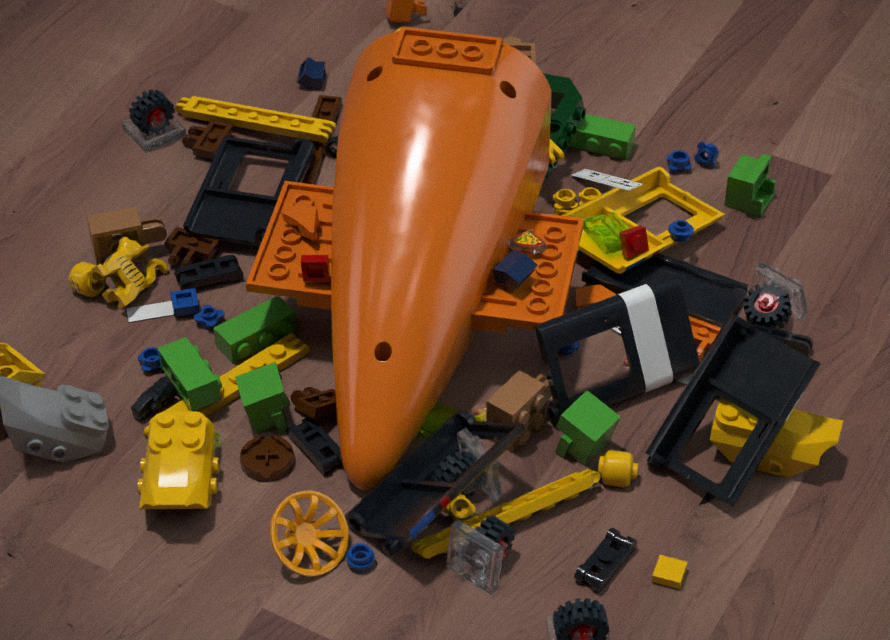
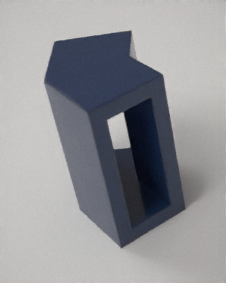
M307 57L300 65L297 83L308 90H322L326 73L325 62L314 61Z
M511 251L493 269L496 283L504 284L514 292L534 272L537 264L526 254Z

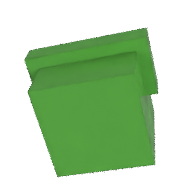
M762 153L760 158L756 159L747 155H741L728 175L724 206L758 217L762 216L775 194L776 180L768 178L772 156Z
M276 362L236 376L243 407L256 433L273 427H277L279 433L286 431V428L289 426L283 408L290 406V401L285 393L282 384L283 378Z
M586 391L561 414L556 428L563 432L564 435L561 437L555 452L562 458L570 454L585 466L611 440L621 416L589 391Z

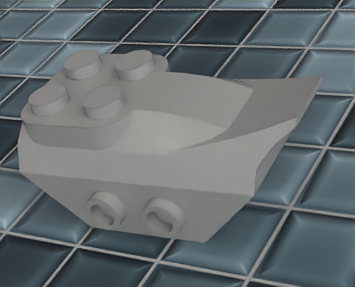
M0 375V407L3 425L15 450L61 463L102 451L106 441L109 422L105 404L99 394L75 388L71 385H60L55 391Z

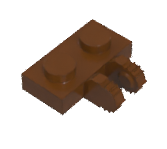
M211 120L206 128L196 125L191 126L187 132L188 134L184 135L182 143L192 149L193 155L214 159L223 137H230L232 135L233 125Z
M176 227L165 240V249L172 251L168 263L173 267L179 264L183 254L186 257L183 259L182 266L194 264L196 258L204 261L212 259L221 247L220 240L195 237L180 227Z
M306 387L303 391L296 390L291 394V402L295 405V409L305 413V416L308 418L318 419L326 414L337 413L334 389L320 391L316 388Z

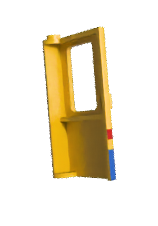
M655 167L630 180L643 184L629 191L616 187L560 215L584 218L578 250L619 274L679 243L671 239L668 230L657 236L646 230L649 251L630 258L624 257L619 232L639 226L625 218V215L658 198L664 197L695 215L685 220L692 225L694 229L693 235L720 221L725 216L724 213L692 196L689 192H685L671 184L669 173L662 167Z

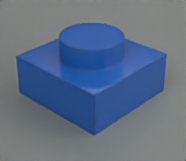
M195 288L170 292L174 316L200 312Z

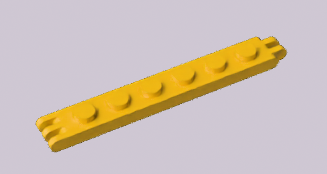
M192 96L191 98L182 97L175 106V110L184 117L204 121L215 120L232 124L236 127L323 143L327 142L336 128V124L329 120Z
M290 333L220 376L219 378L222 383V388L219 389L221 400L195 411L204 414L205 417L211 415L240 396L236 376L276 362L281 371L307 355L310 347L304 344L302 340L297 339V336L293 333ZM181 400L163 412L191 410L185 401ZM152 419L149 421V425L143 431V433L147 437L149 434V426L151 425Z
M590 469L579 473H572L420 539L412 544L411 549L426 559L440 553L453 552L458 549V545L471 542L470 537L476 533V527H480L483 520L486 521L487 517L495 516L507 524L515 520H526L531 517V513L538 510L551 509L555 506L556 502L563 499L570 500L579 496V492L599 482L600 474Z

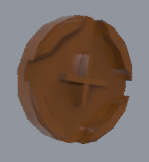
M271 435V438H264V436L255 437L242 447L240 453L242 471L256 481L269 482L286 476L292 470L295 461L294 451L289 442Z

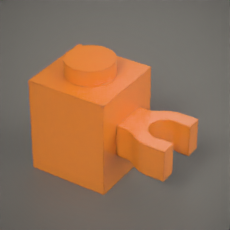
M387 0L385 13L388 19L394 23L410 22L412 12L426 15L427 5H424L425 2L420 0Z

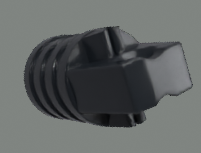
M161 377L153 386L144 391L131 406L133 417L142 421L152 413L158 412L161 407L177 396V389L169 379Z

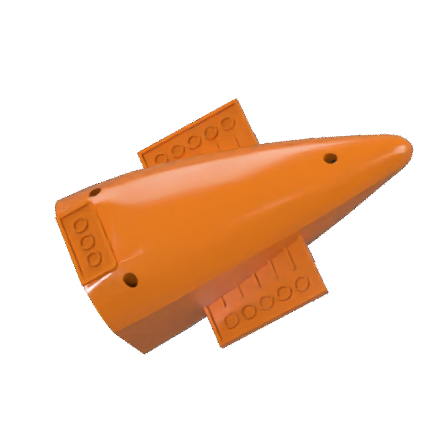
M401 26L400 31L384 35L368 45L359 55L354 65L345 97L338 137L334 187L290 181L284 182L246 282V291L298 298V306L332 310V349L341 460L350 482L362 491L372 490L396 468L445 390L477 330L505 334L507 333L508 326L535 330V325L564 315L583 231L584 218L532 212L549 167L552 90L539 67L525 54L502 42V38ZM300 201L316 208L321 224L320 229L316 230L317 238L312 240L301 236L299 227L284 222L281 212ZM530 231L543 244L525 246L512 240ZM511 251L526 254L537 264L534 272L514 292L506 285L496 283L493 269ZM301 255H328L330 281L303 282Z

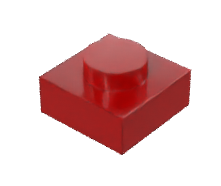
M639 225L619 232L624 257L630 258L649 251L646 227Z
M301 255L303 282L330 281L328 255Z

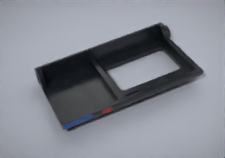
M456 411L345 514L347 524L354 532L361 536L406 542L412 541L460 494L465 495L476 485L474 480L524 434L525 427L523 423L476 421L474 416L468 411ZM472 440H498L454 483L429 481L432 479V476L436 475L434 473L435 469L441 468L439 465L441 461L445 463L447 461L446 457L449 455L454 457L455 452H460Z

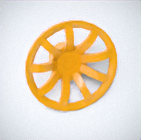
M300 491L286 497L277 506L270 523V539L274 553L286 568L302 576L325 574L336 567L344 557L349 539L346 518L336 502L320 492ZM310 498L308 512L303 517L301 507L296 500ZM319 500L330 507V509L314 521L313 518ZM288 505L293 509L294 523L280 517ZM336 515L341 530H320L322 525ZM277 524L287 528L285 539L279 542L277 540ZM340 537L341 541L338 551L336 552L332 547L321 542V538ZM289 546L296 551L291 562L284 556L281 548ZM315 548L328 554L332 559L321 568ZM304 551L312 561V569L298 567L303 558Z

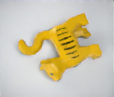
M126 236L122 237L119 240L117 251L110 255L103 265L98 264L87 273L93 283L100 282L108 277L111 278L116 287L114 289L110 287L102 293L107 303L118 301V307L121 309L135 300L142 290L153 285L156 278V268L164 274L168 273V266L161 259L154 258L149 261L146 267V278L133 264L132 260L137 259L149 249V244L141 246L136 240H130Z

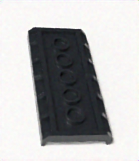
M660 253L624 273H616L598 261H595L587 272L583 271L582 273L583 282L592 285H602L616 294L674 274L681 283L688 315L722 328L730 313L735 314L748 292V284Z

